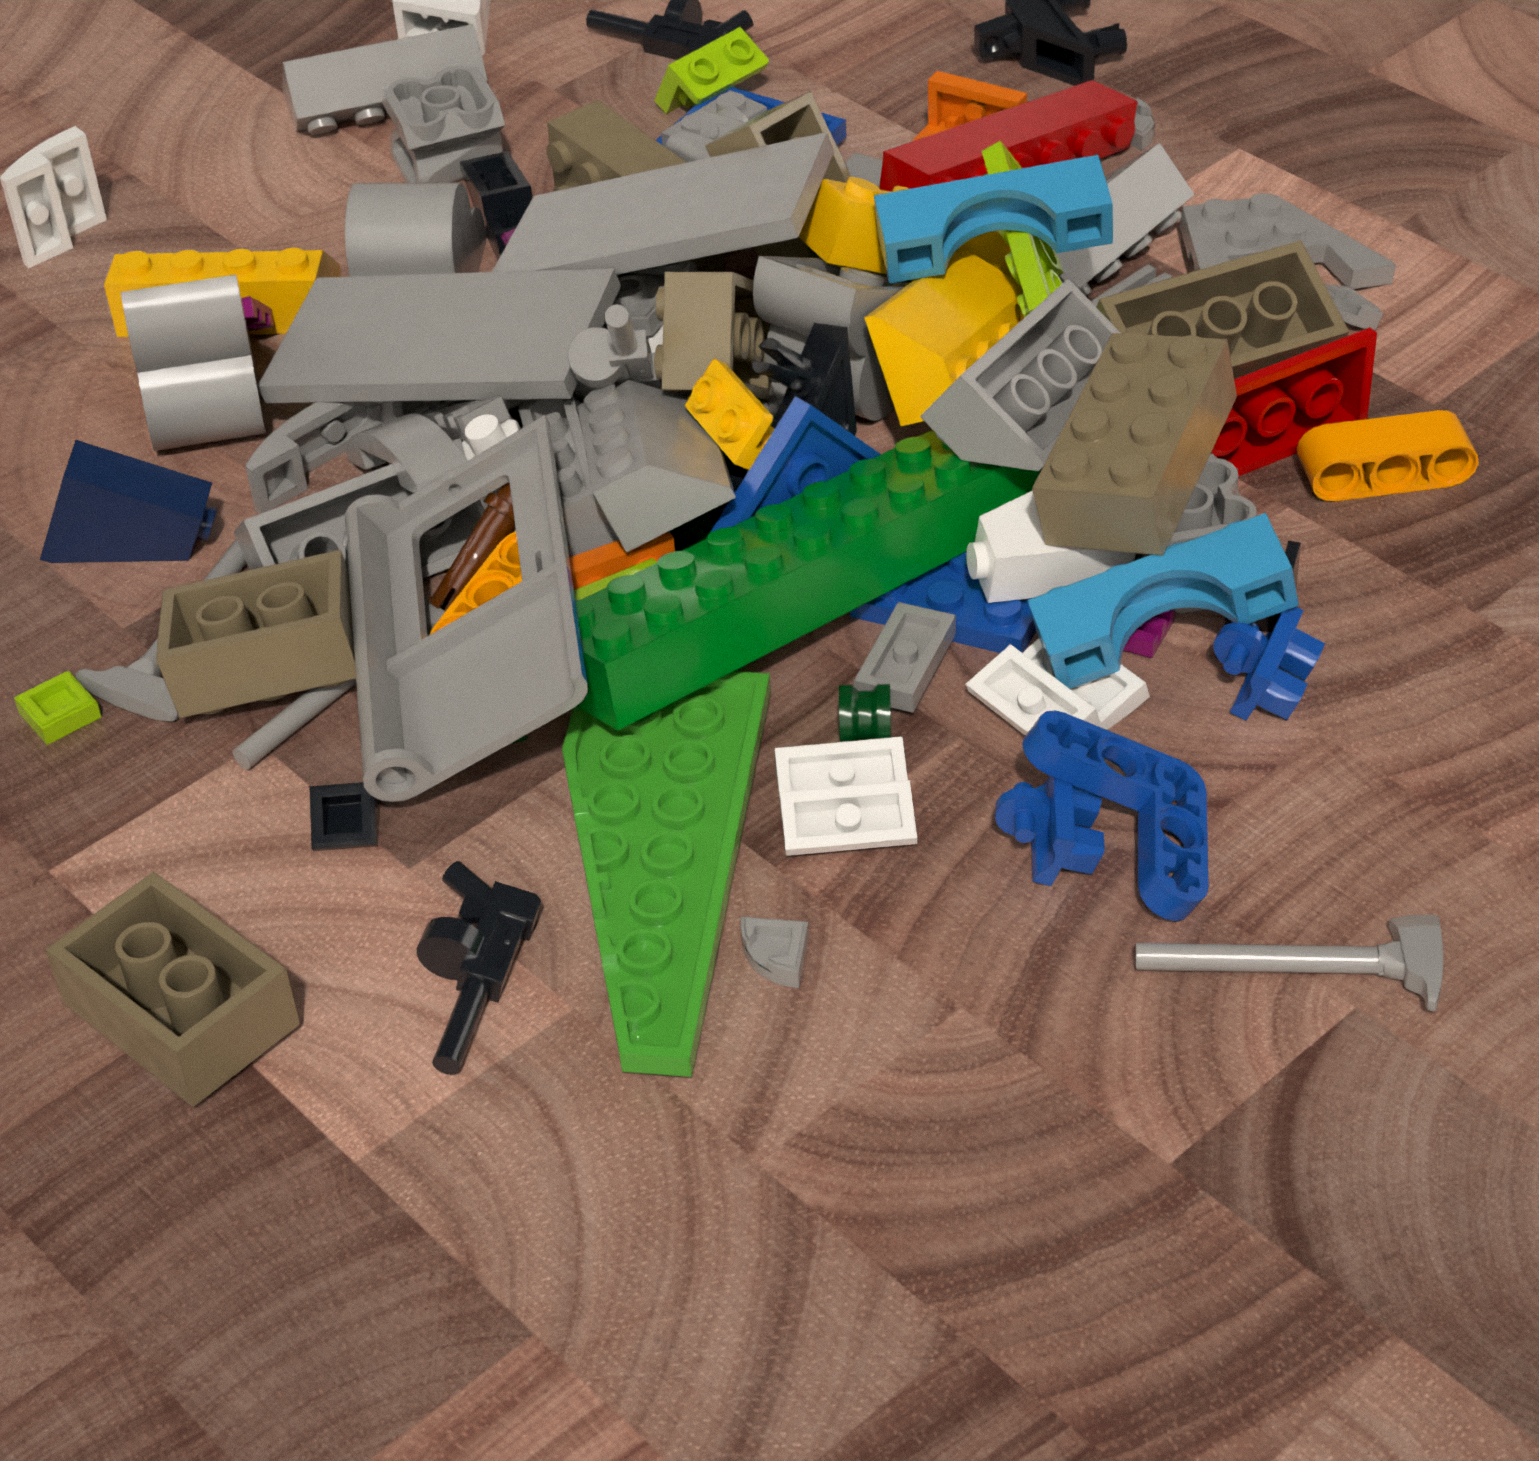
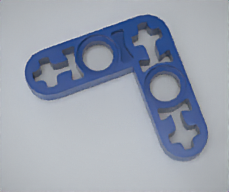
M1053 710L1046 711L1040 715L1025 735L1022 743L1028 760L1038 770L1049 776L1138 811V888L1140 896L1147 907L1164 919L1181 921L1187 918L1206 897L1209 888L1207 791L1199 773L1190 765L1177 758L1067 713ZM1104 759L1116 764L1126 776L1115 772L1106 764ZM1174 800L1177 801L1176 805H1173L1171 803ZM1162 829L1174 834L1182 842L1184 848L1173 843L1164 834ZM1171 871L1175 872L1172 877L1168 876Z

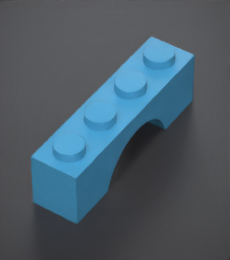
M1098 155L874 195L878 238L889 284L945 274L949 260L962 244L978 235L991 231L1015 230L1029 233L1045 241L1056 253L1113 243V203Z
M1266 513L1244 521L1233 522L1223 529L1193 540L1173 544L1167 547L1163 556L1149 555L1127 564L1116 565L1103 573L1067 586L1053 588L1043 595L1027 600L1038 637L1054 677L1069 689L1120 671L1122 653L1130 636L1144 622L1160 613L1178 608H1204L1217 612L1232 622L1250 624L1299 606L1292 566Z

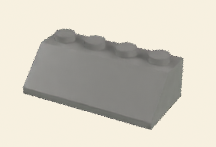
M474 24L283 62V93L297 132L308 130L311 135L331 132L337 128V123L356 120L357 125H368L383 120L385 118L384 114L387 111L381 102L382 91L387 90L393 82L403 78L411 77L428 80L435 78L437 73L448 67L466 66L469 68L478 67L486 82H488Z
M1160 142L1105 176L1113 203V243L1056 253L1064 271L1063 274L1059 275L1062 283L1069 278L1086 296L1092 291L1087 283L1093 278L1096 283H1099L1113 274L1123 265L1118 258L1121 254H1124L1126 258L1133 256L1153 241L1148 232L1153 229L1158 234L1181 218L1178 208L1195 194Z
M1068 278L960 375L920 417L961 460L1039 471L1044 466L1111 334L1120 332Z
M627 380L617 386L612 383L606 387L596 388L585 397L584 403L577 406L592 493L626 553L736 498L723 451L685 407L689 397Z
M461 439L453 440L465 456ZM390 464L245 519L234 531V534L250 570L337 550L342 551L348 569L345 513L348 506L356 499L366 495L378 494L391 497L395 501L400 502L412 495L413 492L401 487L395 466ZM480 499L430 528L421 536L419 548L422 579L448 570L485 511Z

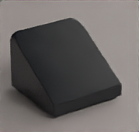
M363 782L309 786L311 849L313 851L378 846L380 800L371 796L366 791Z

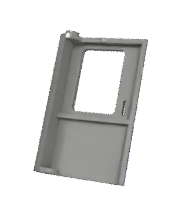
M545 415L457 468L444 472L440 478L400 502L395 501L391 497L378 494L366 495L356 499L348 506L345 513L362 772L364 788L371 796L389 802L405 801L416 797L573 709L584 700L588 692L587 677L551 429ZM510 482L522 582L428 636L419 548L421 536L430 528Z

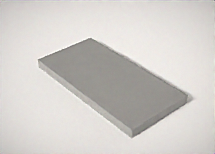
M825 132L535 195L492 272L615 268L616 274H622L798 238L834 153L828 133Z
M615 268L316 278L257 387L265 403L487 400L500 396L503 400L571 399L578 380L574 376L568 361L569 345L573 338L581 331L593 327H603L605 312L612 306L621 285Z

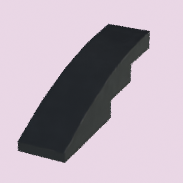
M508 151L459 162L461 173L473 205L482 212L486 236L497 260H499L505 249L501 236L503 233L517 227L533 199L531 185Z

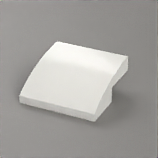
M76 126L34 147L14 162L0 176L23 263L28 268L73 249L71 236L107 220L86 134Z
M1039 638L1023 653L1010 644L965 684L968 692L1024 735L1028 733L1040 715L1046 711L1053 710L1067 713L1107 730L1132 713L1150 697L1146 682L1123 665L1120 666V671L1069 689L1054 677Z
M902 737L775 748L777 783L786 856L917 844L911 785L907 777Z

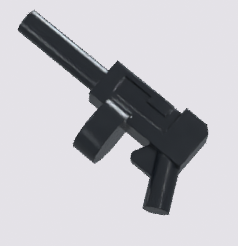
M670 0L664 16L654 14L649 22L594 9L588 12L586 18L588 28L642 40L645 53L675 60L694 52L739 27L747 31L754 26L753 20L746 10H742L725 22L706 20L704 25H701L702 6L698 0Z
M460 861L450 865L442 877V881L464 899L458 918L438 917L428 922L416 950L419 961L427 970L439 977L457 980L456 990L460 991L432 1061L433 1066L438 1071L449 1075L456 1074L460 1069L486 1000L499 1002L522 939L529 941L541 904L540 898L535 893L497 881L494 882L493 887H490Z

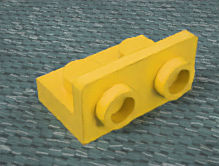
M713 359L703 376L695 383L685 407L735 465L749 470L774 431V428L770 426L773 416L725 362Z

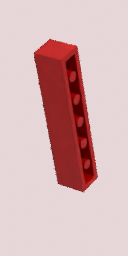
M1094 80L1058 91L884 151L879 188L880 190L893 192L895 186L912 189L984 176L988 172L982 150L1000 140L1022 168L1098 155L1099 159L1130 148L1131 140L1135 133L1134 121L1138 101Z

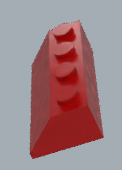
M1370 327L1234 379L1237 398L1211 454L1232 463L1237 468L1239 477L1297 454L1299 440L1314 427L1324 424L1368 419L1377 332Z

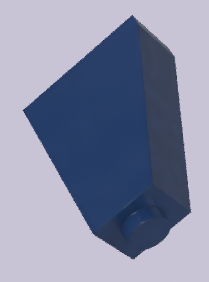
M75 440L61 482L40 560L49 563L189 561L195 539L207 542L217 508L206 505L212 482Z

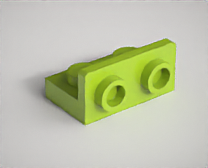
M739 27L669 64L654 101L665 114L683 105L686 108L692 107L695 104L700 105L765 70L769 59L745 31Z

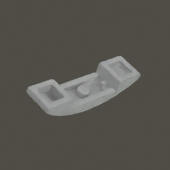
M440 401L313 403L271 433L256 449L245 465L255 511L259 514L264 513L307 491L305 474L346 452L348 441L354 434L407 414H421L440 404Z
M416 413L407 414L356 433L349 439L346 448L349 462L365 470L385 462L394 464L401 487L413 493L440 478L444 472L453 470L468 461L454 441L436 423Z

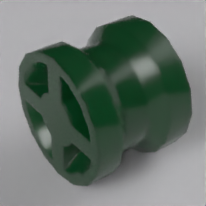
M890 683L877 684L872 690L858 691L852 684L839 685L840 742L892 737Z

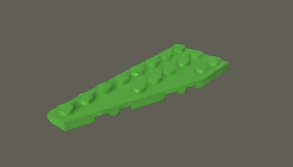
M733 671L618 731L577 706L573 708L562 752L622 1072L692 1077L771 695L770 673Z

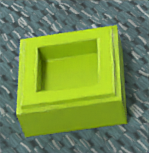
M69 670L14 697L19 714L46 745L102 718L97 701Z

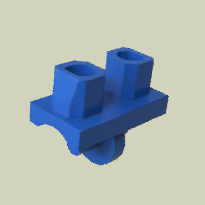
M1294 607L1281 612L1272 632L1266 634V636L1254 622L1250 624L1233 622L1224 625L1219 630L1213 648L1216 657L1223 664L1224 670L1232 675H1237L1240 672L1247 673L1230 713L1247 721L1256 705L1280 718L1288 720L1308 683L1302 680H1306L1325 646V643L1296 628L1304 610Z
M1049 776L1046 782L1037 788H1033L1027 782L1017 783L1013 789L1003 793L996 801L995 820L998 827L1005 833L1015 836V839L1021 843L1031 841L1032 880L1035 883L1052 886L1061 868L1092 875L1105 850L1104 832L1084 828H1091L1099 814L1102 797Z

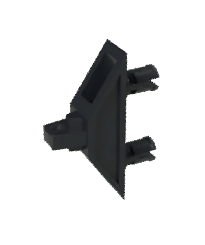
M1006 0L1005 15L974 26V49L981 59L1015 57L1022 68L1076 86L1094 80L1095 58L1125 54L1127 51V37L1124 28L1119 29V23L1087 32H1082L1074 24L1066 12L1088 9L1091 0Z
M814 323L801 355L785 347L774 338H767L758 346L774 359L777 365L752 361L753 370L787 387L771 426L772 428H776L796 396L812 405L854 436L856 435L857 428L847 327ZM723 451L726 465L733 470L730 478L734 492H736L749 470L735 465Z

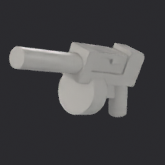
M615 304L606 310L605 321L608 330L599 327L585 329L578 333L569 345L568 361L574 376L578 380L576 391L581 396L588 395L596 388L606 387L612 383L617 386L627 380L655 388L662 387L661 379H657L655 374V352L651 353L646 330H633L628 310L622 305Z

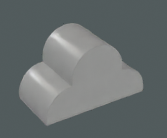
M354 183L348 195L345 215V248L350 277L479 272L487 241L485 223L481 210L478 207H470L468 193L463 183Z
M759 256L753 282V300L758 316L763 321L770 323L767 338H774L785 347L801 355L814 323L847 327L855 414L876 421L887 416L895 408L864 317L913 280L889 284L887 274L829 264L822 258ZM765 353V363L777 365V362Z
M236 275L120 292L129 341L138 373L147 426L154 451L266 433L249 332Z

